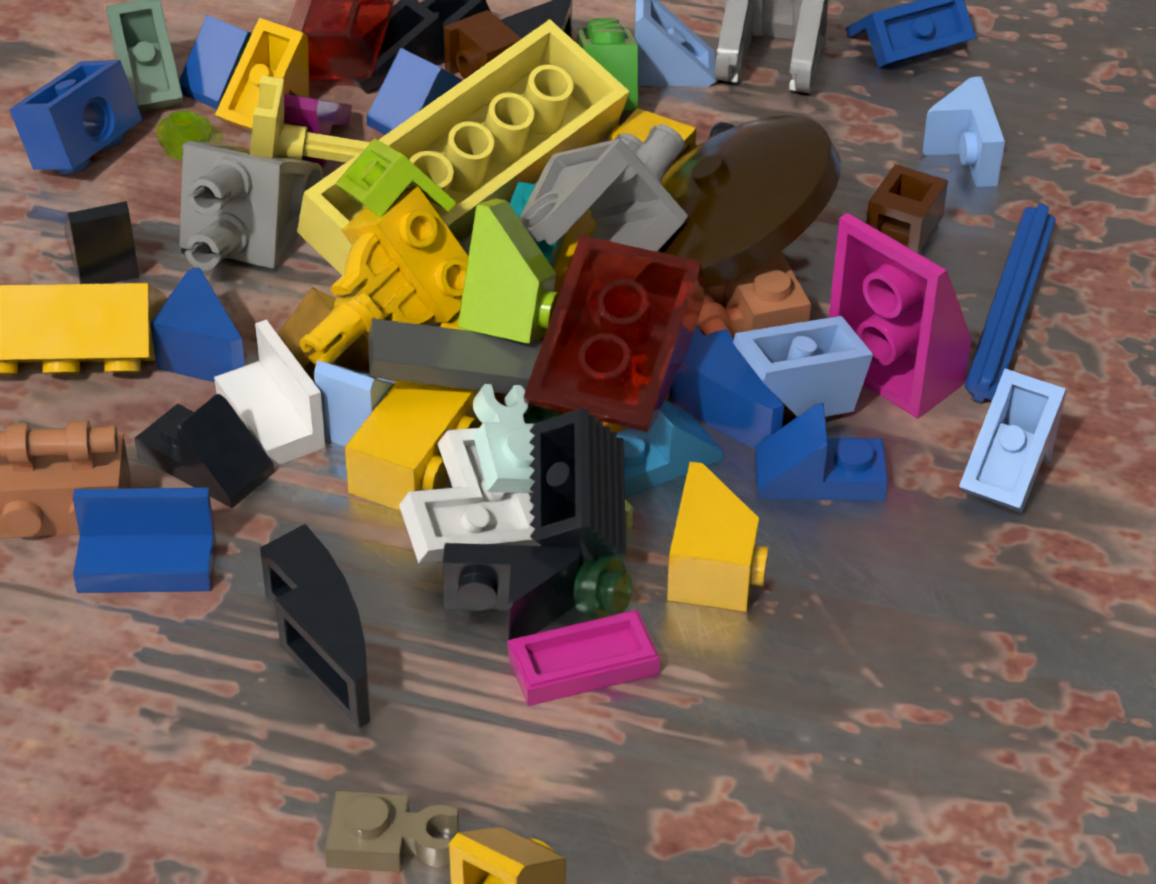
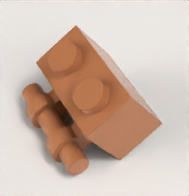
M782 251L756 268L724 283L695 291L676 292L681 303L685 307L691 308L693 312L692 320L703 335L726 329L734 339L735 334L739 332L810 321L811 303Z
M88 420L68 421L67 428L31 430L29 423L8 424L6 431H0V538L80 535L73 503L74 489L130 488L131 474L124 433L117 432L116 426L91 427Z

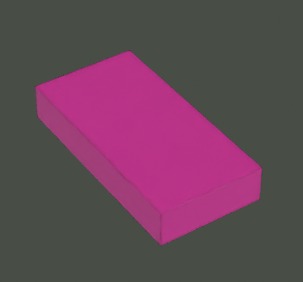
M638 609L507 640L508 658L528 706L660 674V657Z

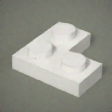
M479 428L447 430L438 442V447L453 488L408 492L399 504L418 563L443 561L445 543L540 545L529 537L535 530L529 525L535 518L529 513L533 508L529 493L487 492L473 437Z

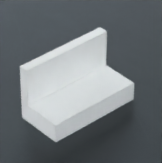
M264 320L255 323L259 361L214 377L216 394H221L227 399L274 463V467L324 449L326 446L321 392L269 322Z

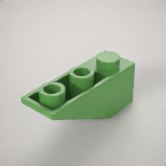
M588 19V28H577V44L630 91L623 110H636L638 108V44L628 27H622V24H619V19Z

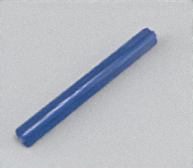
M1039 203L1037 208L1026 207L1022 212L964 385L966 390L973 393L971 399L977 403L982 404L984 399L993 400L1003 371L1009 368L1056 221L1055 217L1048 213L1049 206Z

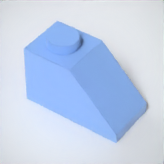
M842 316L739 332L735 334L733 344L762 382L797 417L819 403H824L825 417L854 412L873 357L872 352Z

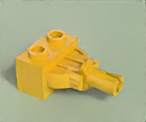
M418 186L406 188L381 218L367 208H364L341 230L352 247L346 258L344 275L331 286L330 290L334 296H340L334 300V309L309 334L303 336L299 344L303 352H309L313 347L315 348V351L308 357L315 365L318 360L334 364V361L362 334L368 340L372 318L412 324L448 322L460 310L469 256Z

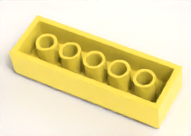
M549 19L380 138L379 141L403 154L456 202L454 207L448 212L429 200L454 237L460 242L463 237H469L473 232L477 204L495 198L506 200L510 204L517 183H537L553 154L599 144L607 138L618 125L630 91ZM362 152L304 192L297 233L342 276L344 275L346 258L352 245L341 230L365 207L351 198L335 183Z

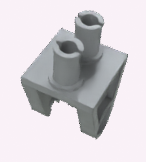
M727 0L717 49L715 79L738 83L753 37L763 38L768 36L793 40L794 47L789 74L793 75L790 80L789 90L811 93L827 37L828 0Z
M659 124L657 127L653 126L644 142L631 134L622 133V135L618 134L612 141L553 154L519 217L536 244L545 240L550 246L561 238L589 208L592 212L591 217L597 223V226L569 286L573 294L588 309L600 307L617 295L688 217L686 212L661 184V180L668 169L685 149V142L681 135L669 126Z
M187 141L184 143L179 247L189 249L185 251L189 263L195 268L200 267L201 270L208 271L215 268L224 258L275 269L299 236L297 228L303 194L323 179L322 167L318 163L301 159L251 155L245 147L227 143Z

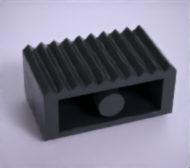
M577 409L535 423L530 429L534 437L529 442L534 446L530 455L535 458L529 465L534 469L529 478L535 481L530 487V490L535 493L530 502L535 506L529 512L535 518L529 525L535 530L529 537L543 547H580V572L624 559L626 556L624 439L617 438V433L610 432V427L603 426V421H596V415H589V410Z

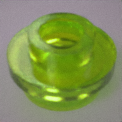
M181 110L171 113L157 125L156 136L158 143L164 148L168 156L183 160V144L187 141L209 142L212 137L210 122L205 117L192 111Z

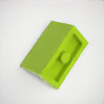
M375 138L335 183L351 198L379 218H381L408 185L411 187L418 186L428 200L448 212L456 204L448 194L403 154Z

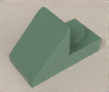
M137 0L107 5L106 12L114 60H121L139 111L182 105L183 96L161 1Z

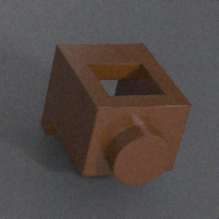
M489 10L444 26L445 70L453 75L460 72L461 76L466 79L522 38Z
M895 164L869 200L866 224L921 255L922 247L943 218L948 180Z

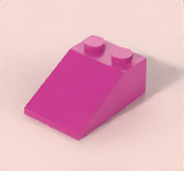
M846 213L841 216L838 225L829 318L842 316L872 352L873 357L863 385L919 419L964 385L971 336L946 269L853 215Z

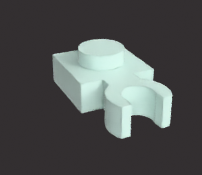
M484 384L473 400L474 412L482 422V425L473 437L487 492L534 493L530 490V487L535 481L529 478L534 472V469L529 466L535 459L530 455L534 446L529 443L534 437L530 432L534 424H525L523 414L528 407L527 394L521 385H514L504 398V406L495 399L492 385Z

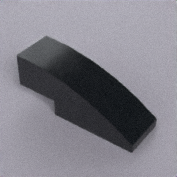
M400 0L334 55L330 61L333 67L363 91L382 86L400 48L438 66L445 62L444 26L486 10L491 12L486 0H423L421 3L417 0Z
M303 524L260 547L265 594L276 605L280 646L358 728H361L370 722L366 647L359 611L348 583L328 549L309 527Z

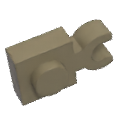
M336 790L325 845L326 866L328 868L401 872L403 855H414L428 866L448 867L450 866L449 843L452 839H438L432 836L437 833H458V808L446 804H435L422 809L419 813L410 812L409 795Z

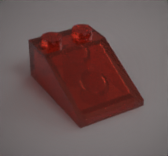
M580 235L523 397L524 403L564 413L577 409L589 410V415H596V420L649 432L688 352L704 302L702 262Z

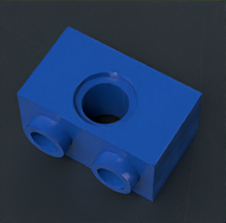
M121 60L80 61L9 109L33 170H58L60 174H71L86 168L91 163L89 159L101 149L110 148L121 143L125 139L124 133L143 120Z

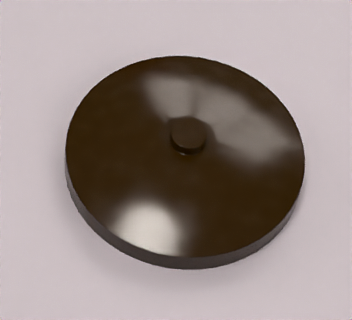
M795 115L771 116L726 130L706 140L677 159L662 178L661 184L686 212L688 217L635 275L637 279L645 286L662 292L674 293L700 290L736 278L763 264L785 249L816 220L830 201L837 187L841 173V160L826 130L816 121L806 117Z

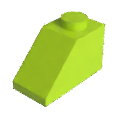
M495 198L479 203L476 206L458 328L530 344L546 335L547 329L552 330L557 322L561 296L560 293L554 292L556 273L509 202Z

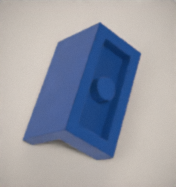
M917 0L871 13L845 28L848 38L864 33L868 34L878 68L961 45L976 38L964 0Z
M209 488L74 489L73 503L80 534L73 572L77 593L211 591L216 537Z

